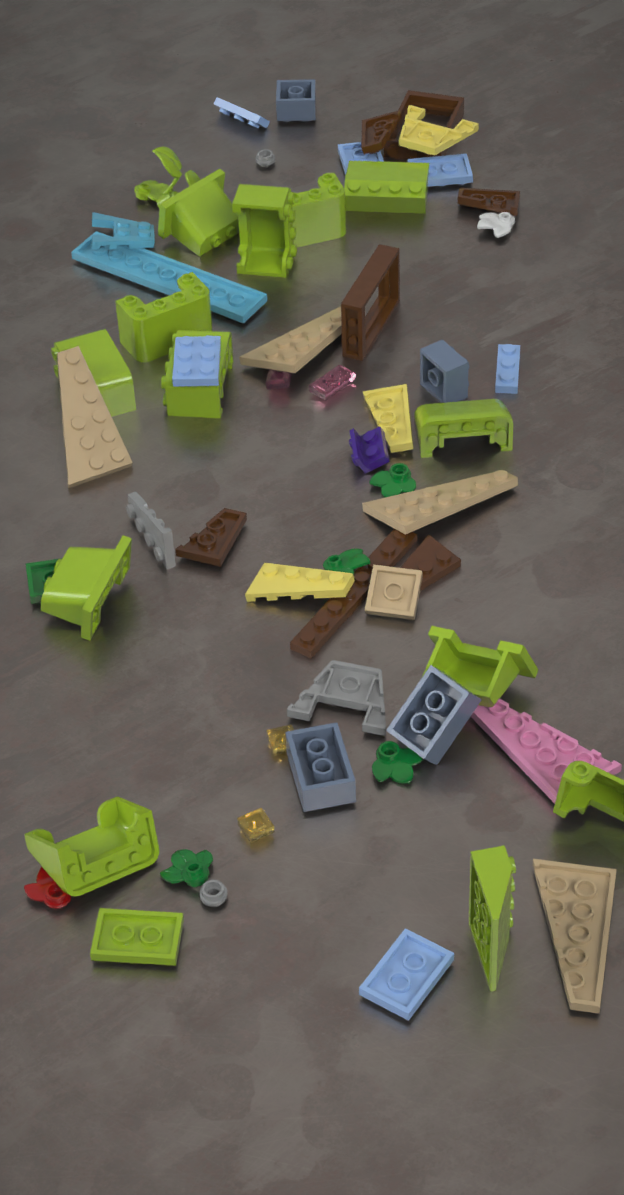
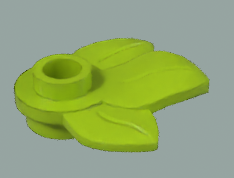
M147 180L135 186V196L140 200L147 201L151 199L157 201L158 198L164 195L163 192L167 190L169 185L155 180Z

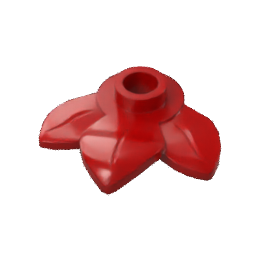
M43 867L38 872L36 883L24 886L25 893L30 899L44 902L50 908H62L71 900V895L62 891Z

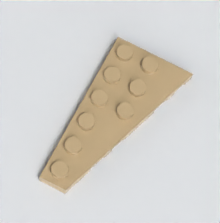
M341 306L240 356V364L296 373L342 334Z
M79 346L57 353L68 488L132 467L133 462Z
M498 470L488 474L362 503L363 512L406 535L518 486V477L505 470Z
M533 859L532 866L570 1010L600 1014L617 869Z

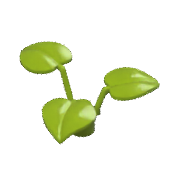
M163 146L154 149L152 152L160 158L166 170L175 179L167 190L163 192L164 195L157 199L159 208L162 202L178 193L177 191H171V189L182 176L180 171L182 165L173 150ZM188 170L185 173L186 180L190 186L201 180L193 170Z

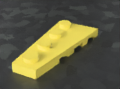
M407 384L363 391L364 399L377 426H380L385 432L386 444L390 452H403L414 449Z

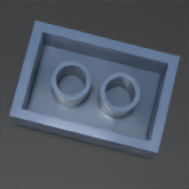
M430 665L386 731L423 759L437 765L482 699L443 671Z
M337 722L285 732L287 756L303 812L356 802V781Z

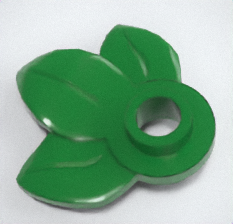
M403 463L392 465L389 471H379L369 482L370 485L382 487L381 493L383 498L399 495L402 492L415 491L416 481L411 478V471Z
M354 548L346 550L340 555L329 556L324 561L323 568L324 570L353 573L354 575V569L368 565L371 562L363 554V549Z
M385 741L376 750V760L372 764V773L379 782L391 777L397 783H410L414 776L412 766L419 764L423 759L410 748H400L393 741Z
M188 849L177 850L171 856L173 865L161 871L160 876L170 883L185 881L190 887L202 886L208 881V867L213 862V856L208 850L200 851L197 854Z

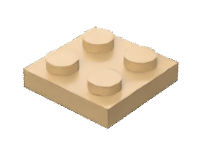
M373 565L365 613L415 620L423 572L421 570Z

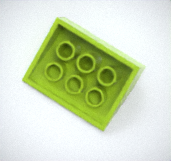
M349 161L344 184L346 211L426 214L429 163Z
M505 845L471 851L469 926L490 992L497 989L509 942V928L513 927V917L510 910H514V900L511 892H515L512 874L516 873V865L513 856L508 857Z

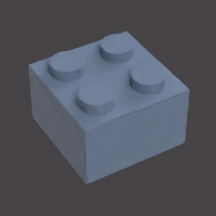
M315 79L277 80V121L308 122L316 120Z
M443 339L421 348L420 385L440 403L459 402L468 398L469 362L467 359L457 353Z

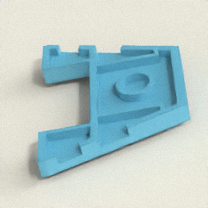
M92 212V227L113 229V237L92 235V250H100V246L109 245V249H117V245H128L129 249L154 248V225L148 222H137Z

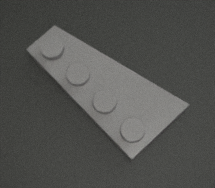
M137 492L127 494L129 504L126 505L128 516L134 518L138 531L144 533L146 543L149 547H153L156 559L162 561L166 569L175 567L172 530L169 527L164 529V521L161 518H156L155 511L148 508L147 503Z

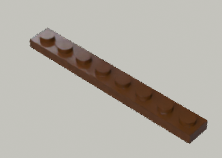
M393 529L368 557L371 563L359 567L354 572L355 581L347 596L330 598L291 640L290 649L308 658H312L367 598L373 565L395 567L415 545L417 534L410 532L405 535Z

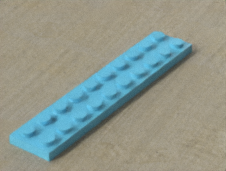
M97 231L92 234V235L108 236V235H106V234H103V233H100V232H97ZM91 235L71 252L72 259L167 295L181 291L177 285L178 278L183 274L193 272L210 291L211 311L241 323L246 322L267 302L266 293L144 248L129 249L128 245H117V249H109V245L100 246V250H92Z

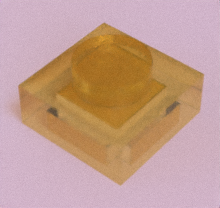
M292 724L267 730V738L273 756L287 753L285 732L294 730Z
M262 808L237 818L238 826L250 843L275 833L273 823Z

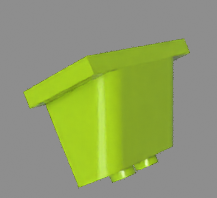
M218 169L162 202L159 208L158 236L165 239L172 235L200 257L239 233L238 215L233 213L232 202L224 193L225 172Z
M123 535L115 549L69 547L64 557L57 560L53 576L48 577L44 584L41 611L80 625L81 638L90 641L100 624L101 607L114 583L121 585L130 569L132 538Z
M431 626L428 635L435 644V648L423 675L430 665L434 666L482 699L479 703L480 706L493 707L518 675L535 678L539 669L524 645L500 640L497 650L462 643L454 630Z

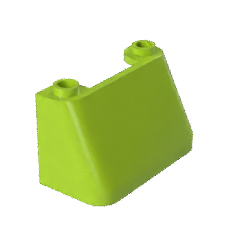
M499 399L424 404L415 410L414 423L421 458L432 457V451L437 446L439 448L444 447V438L489 435L490 444L497 442L500 445L501 452L513 450L512 415L505 404Z
M584 761L570 763L562 775L553 813L566 818L567 814L573 810H579V813L584 814L587 807L591 805L624 822V780Z
M117 796L103 802L98 808L97 820L99 826L55 844L53 836L49 831L41 828L24 834L29 852L62 891L71 896H80L155 863L159 856V845L152 810Z

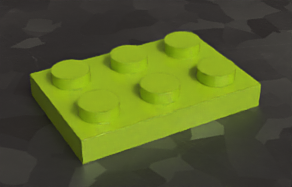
M99 908L90 951L91 961L176 966L184 923L183 913Z

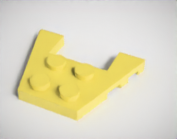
M409 105L399 138V146L421 151L428 155H437L479 130V123L462 119L454 129L421 121L425 117V109Z

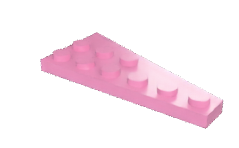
M501 699L493 707L478 705L471 715L473 720L554 804L562 775L568 765L574 761L587 762L612 775L621 772L622 764L615 760L610 762L602 758V753L594 749L591 751L578 745V740L546 723L541 725L532 720L531 715L526 712L521 714L509 708V703Z

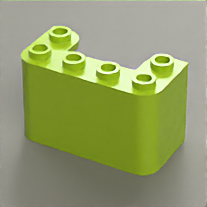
M325 173L318 178V189L313 188L309 191L295 193L292 210H295L293 227H296L294 245H297V248L341 238L346 234L345 189L335 173Z
M239 184L232 203L233 213L238 215L240 246L238 254H240L241 259L236 265L237 274L286 278L288 271L292 270L293 257L297 255V245H294L296 227H293L295 210H292L295 193L291 192V188Z
M193 272L183 274L178 278L177 285L181 291L161 299H156L148 304H144L138 297L133 295H127L115 301L120 343L138 362H150L168 355L169 348L173 347L172 336L177 333L178 329L213 331L210 291Z
M106 329L54 342L51 353L54 361H56V365L53 367L57 378H59L57 353L79 346L111 417L136 410L131 372Z
M178 329L177 333L172 336L173 347L169 348V361L165 363L166 375H162L161 388L165 389L163 406L167 407L168 416L221 418L223 409L221 408L220 398L224 396L223 384L227 369L233 368L234 363L231 332ZM183 336H220L219 386L173 387L175 338Z

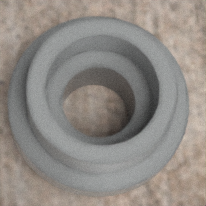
M262 149L257 153L256 163L263 167H268L275 162V155L269 149Z
M213 879L203 884L199 895L200 900L205 905L218 906L226 901L228 893L227 888L221 881Z

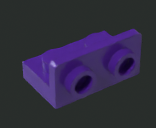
M380 426L367 431L361 436L354 428L350 430L351 439H349V444L353 450L351 458L356 467L360 466L366 474L390 462L385 432Z

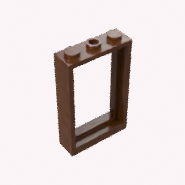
M408 90L398 109L402 117L384 146V157L407 160L445 156L448 148L437 155H428L421 151L399 146L397 138L405 123V116L409 105L425 109L426 114L450 117L446 128L454 129L464 116V97Z
M379 244L342 301V357L363 361L400 302L399 248ZM378 287V297L365 316V306Z

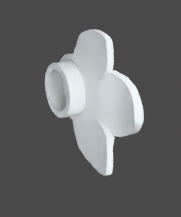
M508 212L500 214L484 213L479 216L481 220L478 222L477 229H493L495 237L499 238L511 231L515 223V217Z

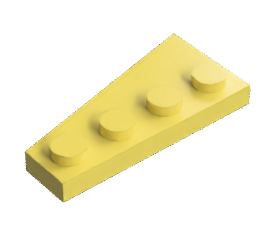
M264 563L245 593L247 602L256 601L258 597H266L267 601L277 600L279 596H291L292 600L301 599L307 595H313L314 598L346 597L355 580L353 573Z

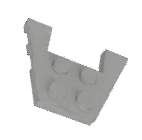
M332 660L314 679V684L308 690L304 689L299 695V700L295 704L291 703L287 708V717L310 721L317 702L367 711L362 724V732L385 736L386 722L382 669Z

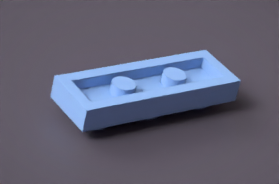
M218 97L214 102V105L220 108L219 112L230 116L232 113L234 114L233 118L244 122L246 119L249 121V125L259 129V126L268 128L270 121L260 115Z
M498 344L495 393L518 394L520 345Z

